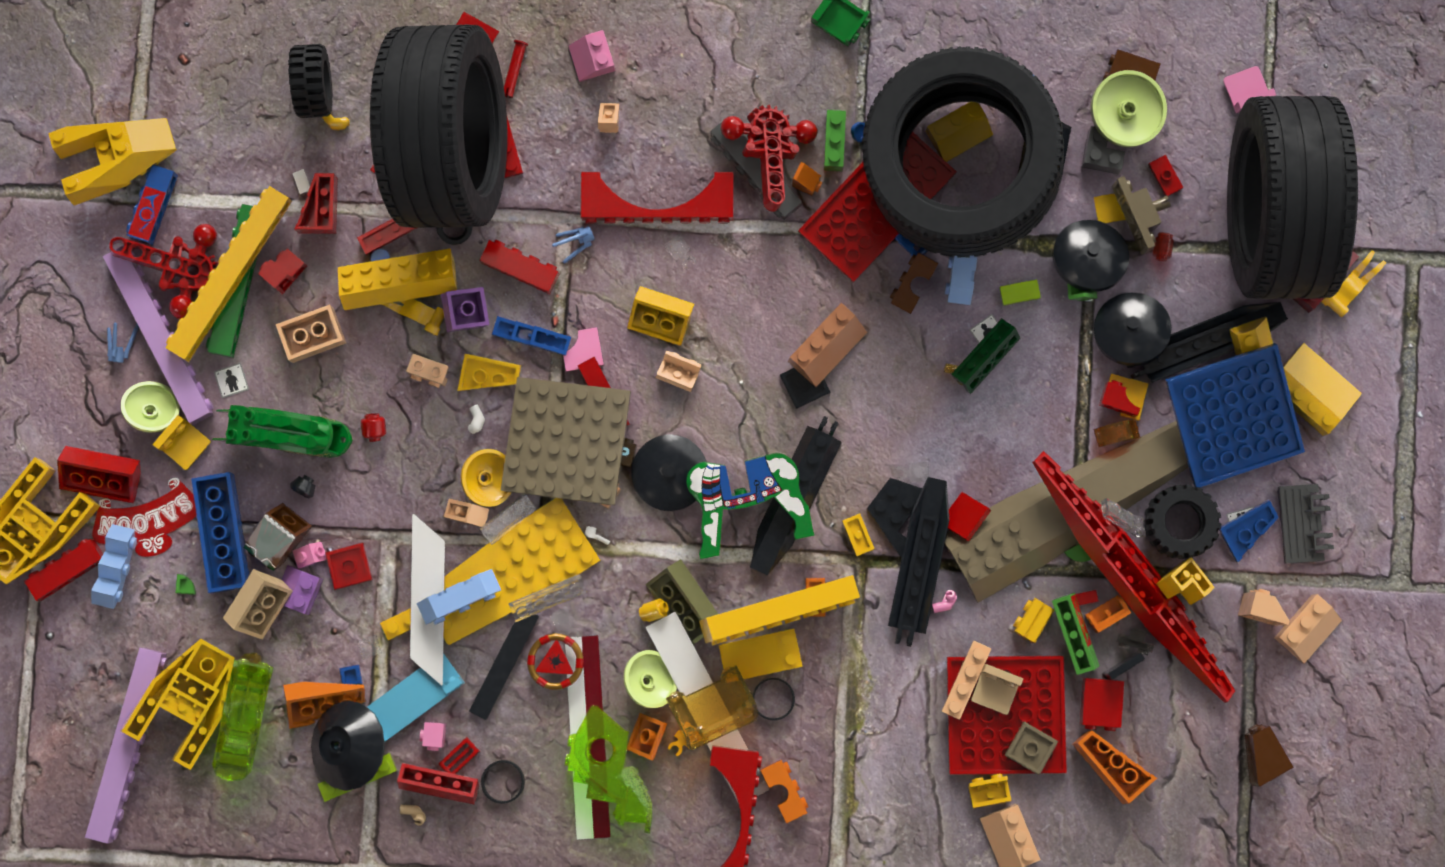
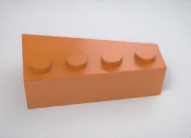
M1092 730L1086 731L1072 744L1122 804L1132 802L1157 779V777L1148 773L1143 767L1133 762L1124 753L1118 751L1113 745Z

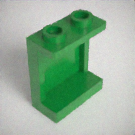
M823 0L812 15L811 23L849 47L851 42L854 44L860 36L858 32L862 27L865 29L871 19L869 18L870 12L868 10L865 12L848 0Z

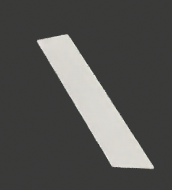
M412 514L410 658L440 685H443L444 621L436 625L434 622L426 625L416 603L433 594L444 591L445 541L417 516Z

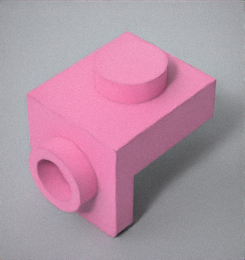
M321 542L311 543L293 550L298 569L327 560Z

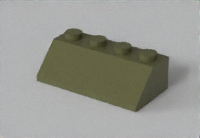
M680 559L664 569L645 585L655 599H662L668 604L669 611L667 616L676 612L694 645L704 638L699 621L718 615V612Z

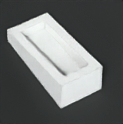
M302 169L293 173L301 196L307 194L310 188L306 173Z

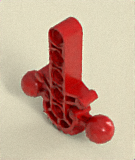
M769 104L766 108L762 105L759 109H753L752 113H749L747 116V120L750 123H743L736 116L725 118L721 123L720 130L722 135L729 140H736L743 134H748L749 140L742 151V155L744 157L760 159L763 204L768 211L774 212L779 209L785 200L782 159L792 160L799 152V146L793 144L789 137H795L800 143L808 144L816 139L818 130L816 125L809 120H802L796 126L789 125L788 119L790 117L783 114L784 109L778 111L777 106L772 109Z
M200 224L194 229L193 240L196 246L193 249L188 248V245L179 236L173 239L169 253L122 237H115L109 243L110 252L113 256L161 271L162 275L159 282V289L161 291L179 287L181 290L180 294L172 298L169 303L170 313L179 319L184 318L188 313L187 308L193 302L190 299L192 292L199 291L203 285L205 286L209 280L208 275L214 267L218 266V262H212L215 259L214 255L210 257L205 255L207 247L212 246L217 240V232L209 224ZM121 243L124 248L121 251H115L113 245ZM140 249L143 254L140 257H134L132 251ZM185 250L189 254V259L181 257L182 251ZM153 255H158L162 260L159 263H153L150 258ZM172 261H177L180 267L172 269L169 264ZM196 267L199 272L197 275H190L188 269ZM175 276L181 278L179 283H173Z

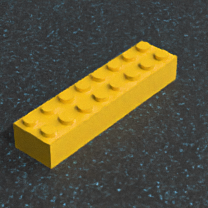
M851 575L700 620L699 623L705 643L711 642L713 646L727 641L726 637H730V640L745 636L747 631L749 635L763 631L764 626L767 629L783 625L782 621H785V624L800 620L801 615L804 619L819 614L818 610H821V613L837 609L836 605L842 608L854 604V599L860 598L854 576Z

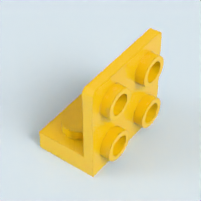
M177 415L152 445L166 453L183 469L188 470L209 446L211 441L186 419Z

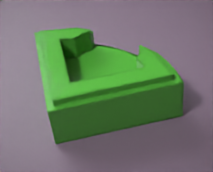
M1080 544L1064 552L1068 558L1077 562L1091 560Z
M177 574L175 593L196 595L194 583L188 577Z

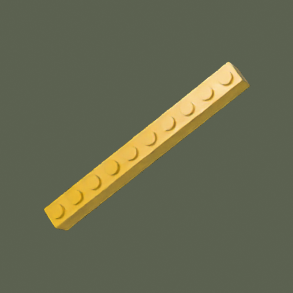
M271 186L263 190L259 203L250 210V217L241 224L237 237L232 238L230 241V248L226 254L223 253L219 258V265L208 275L209 280L205 286L203 285L199 289L195 302H191L188 306V313L177 323L175 333L168 337L166 349L188 362L191 360L292 203L289 197Z

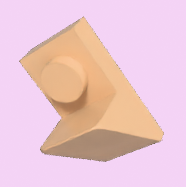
M600 103L599 131L617 133L619 127V104Z

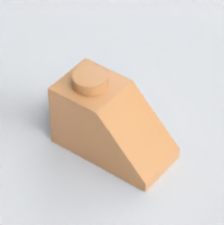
M449 499L444 517L484 527L489 509Z

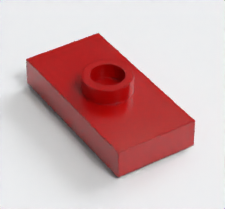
M1166 155L1148 164L1165 196L1168 197L1184 188Z

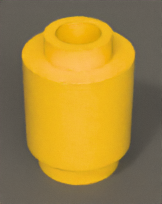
M662 599L645 603L639 608V616L644 622H652L664 618L669 611L668 604Z

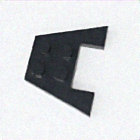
M889 478L867 510L902 559L906 537L898 531L911 515L922 488Z

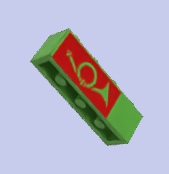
M1075 592L1052 600L1076 674L1079 675L1097 669L1100 665Z

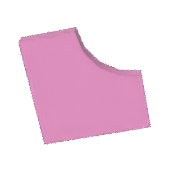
M597 327L578 331L576 344L567 351L566 356L563 355L566 372L580 370L577 365L592 357L596 358L599 366L604 365Z

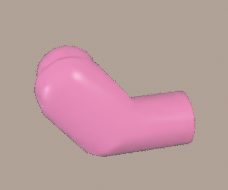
M948 590L942 602L932 604L933 612L938 613L951 610L957 600L956 593L953 590Z

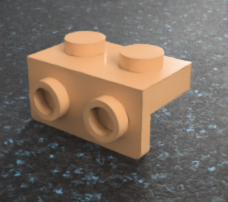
M666 351L656 378L691 392L698 378L701 364L681 357L677 353Z
M413 354L406 372L411 375V379L419 382L424 379L429 381V385L439 388L440 385L446 386L448 380L446 374L449 367Z

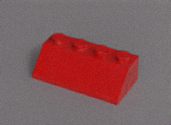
M70 446L64 447L57 459L59 489L134 504L141 476L140 460Z

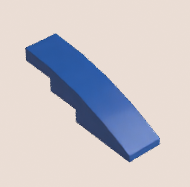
M499 316L496 318L492 332L493 336L565 356L571 340L570 336Z

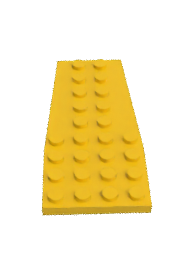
M555 498L518 521L444 576V590H446V588L492 569L501 588V591L495 593V598L486 602L484 599L469 605L471 609L460 613L458 610L444 617L443 638L448 645L551 593L601 561L562 499Z

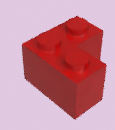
M288 248L285 251L282 250L277 255L275 262L271 259L269 262H264L258 273L282 295L307 268V265Z

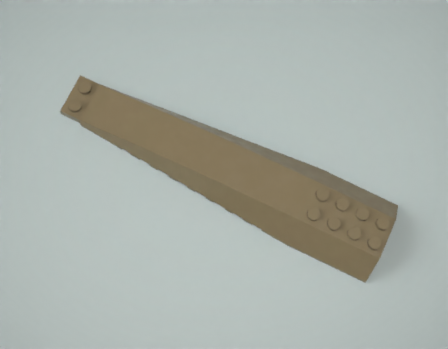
M1174 421L1063 473L1065 475L1069 474L1074 479L1073 483L1081 489L1083 487L1087 491L1086 495L1092 501L1096 500L1102 505L1101 509L1106 514L1110 513L1115 518L1189 468L1178 425ZM1041 482L989 508L991 512L969 542L949 530L947 531L944 545L948 552H951L969 584L970 591L977 603L1043 567L1077 544L1078 541L1044 482Z

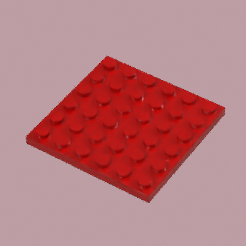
M988 656L985 664L1024 679L1021 686L1017 688L1007 715L971 701L977 682L960 720L948 715L949 774H1036L1005 756L1023 721L1058 741L1041 773H1067L1064 656ZM947 657V697L965 657Z

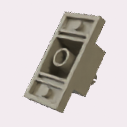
M1125 176L1120 177L1111 187L1141 255H1144L1155 247L1154 243H1156V240L1150 231L1155 230L1162 223L1157 212L1170 208L1171 204L1170 201L1167 202L1169 200L1167 196L1152 202L1147 188L1132 193L1133 188L1130 181L1126 180Z

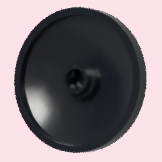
M1080 220L1071 223L1059 233L1053 246L1052 258L1055 269L1065 282L1079 290L1088 292L1107 290L1115 286L1123 278L1129 265V249L1124 238L1116 229L1101 221Z
M1123 293L1112 297L1102 305L1094 321V338L1098 348L1107 358L1121 365L1140 366L1154 361L1165 351L1171 338L1172 325L1168 312L1156 299L1142 293Z
M671 434L655 437L646 442L634 458L631 472L634 488L640 498L655 509L662 511L685 509L697 501L688 490L687 475L693 466L706 462L705 456L695 443L685 437Z

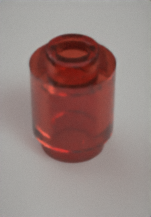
M1159 232L1158 236L1155 237L1156 243H1154L1155 247L1153 248L1152 255L1156 257V260L1166 262L1167 259L1172 257L1174 239L1170 233Z

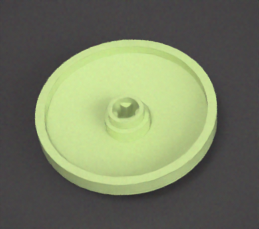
M1124 70L1108 76L1098 85L1092 96L1091 116L1096 129L1106 140L1118 146L1136 147L1149 142L1161 131L1166 120L1167 103L1162 89L1151 77L1138 71Z

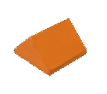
M639 713L626 749L653 761L668 723Z

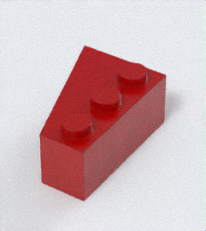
M334 173L314 174L300 218L294 228L298 234H336L338 177Z

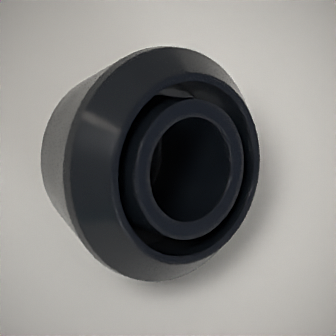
M304 474L303 478L298 476L290 483V488L310 499L314 496L316 485L313 484L314 480Z

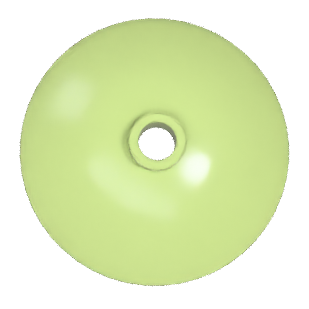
M147 381L135 384L124 393L121 400V413L125 421L133 428L143 432L152 433L165 430L180 412V405L172 389L158 382Z
M653 650L639 652L631 657L626 664L624 685L628 695L634 702L642 707L653 709L662 707L672 700L677 686L659 652Z

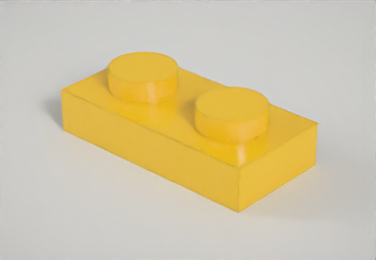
M860 513L842 520L856 556L875 549Z
M411 608L380 623L388 640L411 630Z

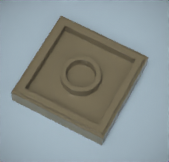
M1023 721L1005 756L1040 775L1058 741Z

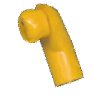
M331 114L327 117H322L333 130H344L350 125L347 117L334 118Z

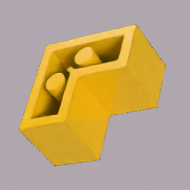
M1188 558L1176 565L1156 583L1167 599L1181 593L1190 605L1204 598L1215 588L1193 558Z

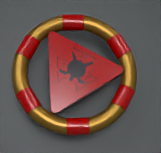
M553 633L539 638L532 645L528 653L527 666L531 677L537 684L549 690H561L571 686L577 681L583 670L584 659L581 648L575 640L564 634ZM556 640L537 669H535V655L542 645ZM559 641L570 646L575 652L576 666L574 673ZM537 672L572 675L560 683H551L539 676Z

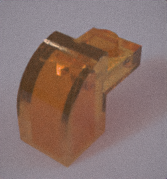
M1135 419L1124 420L1093 429L1098 448L1140 438Z

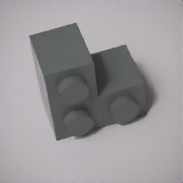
M1091 126L1087 134L1081 167L1118 175L1123 167L1125 151L1107 148L1108 140L1098 132L1095 126Z

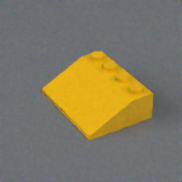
M1305 343L1283 365L1294 411L1322 436L1329 434L1362 394Z

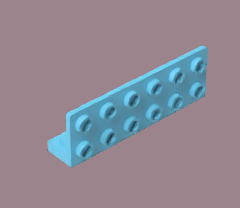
M443 653V685H440L426 671L419 668L367 706V708L375 713L383 728L384 741L386 742L465 682Z

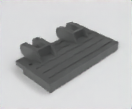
M1318 484L1278 487L1284 564L1325 561L1324 553H1315V550L1334 549V545L1325 544L1317 546L1316 538L1327 539L1333 537V533L1314 534V531H1322L1321 514L1312 515V512L1331 511L1330 506L1327 505L1313 507V500L1330 499L1329 494L1310 495V493L1319 492Z

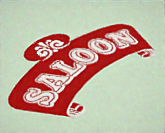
M172 478L168 482L171 488L170 492L139 506L111 508V501L107 498L99 501L101 506L97 510L94 522L93 539L98 543L105 544V536L112 524L135 529V538H137L138 543L135 551L138 555L142 557L159 555L167 551L172 545V538L166 534L184 526L197 516L194 494L178 478Z

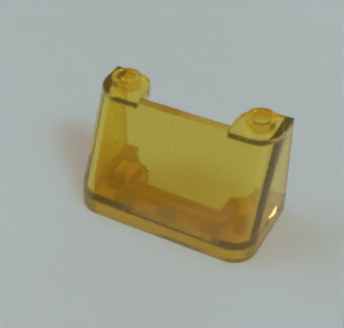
M737 666L723 669L719 681L685 696L683 692L675 691L666 698L667 704L689 750L712 742L754 722L758 718L756 702Z

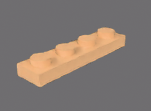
M973 640L941 712L960 720L991 648Z

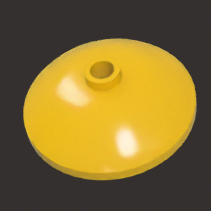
M494 449L476 451L467 458L462 467L461 485L463 491L477 505L484 507L497 506L503 503L512 493L501 491L505 455L500 451ZM482 475L485 477L484 481L481 480Z

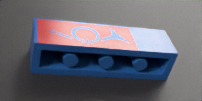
M152 165L151 169H148L145 186H142L139 192L140 200L133 208V219L126 228L129 238L153 246L178 178L174 171Z

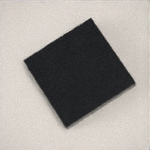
M795 368L780 374L782 382L796 409L831 393L825 379L815 387Z
M1134 653L1102 674L1105 679L1113 680L1142 662L1145 658L1142 653Z

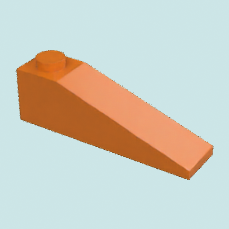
M298 682L283 685L289 729L314 724L315 720L319 719L334 704L345 701L366 702L364 685Z

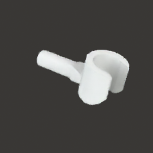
M586 527V537L599 540L606 545L610 543L609 540L596 535L597 528Z

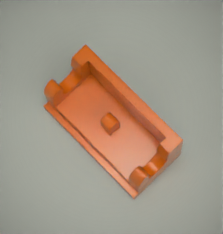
M1117 595L1085 614L1095 633H1099L1132 612L1122 597Z

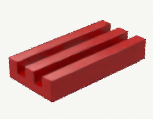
M466 737L438 764L445 772L456 774L480 750ZM467 743L469 746L446 767L444 763ZM473 749L474 752L470 754L457 768H455L452 772L449 770L466 753Z

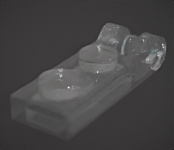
M1108 498L1101 501L1104 518L1137 538L1145 536L1144 519L1142 516L1133 515L1130 511L1125 510Z

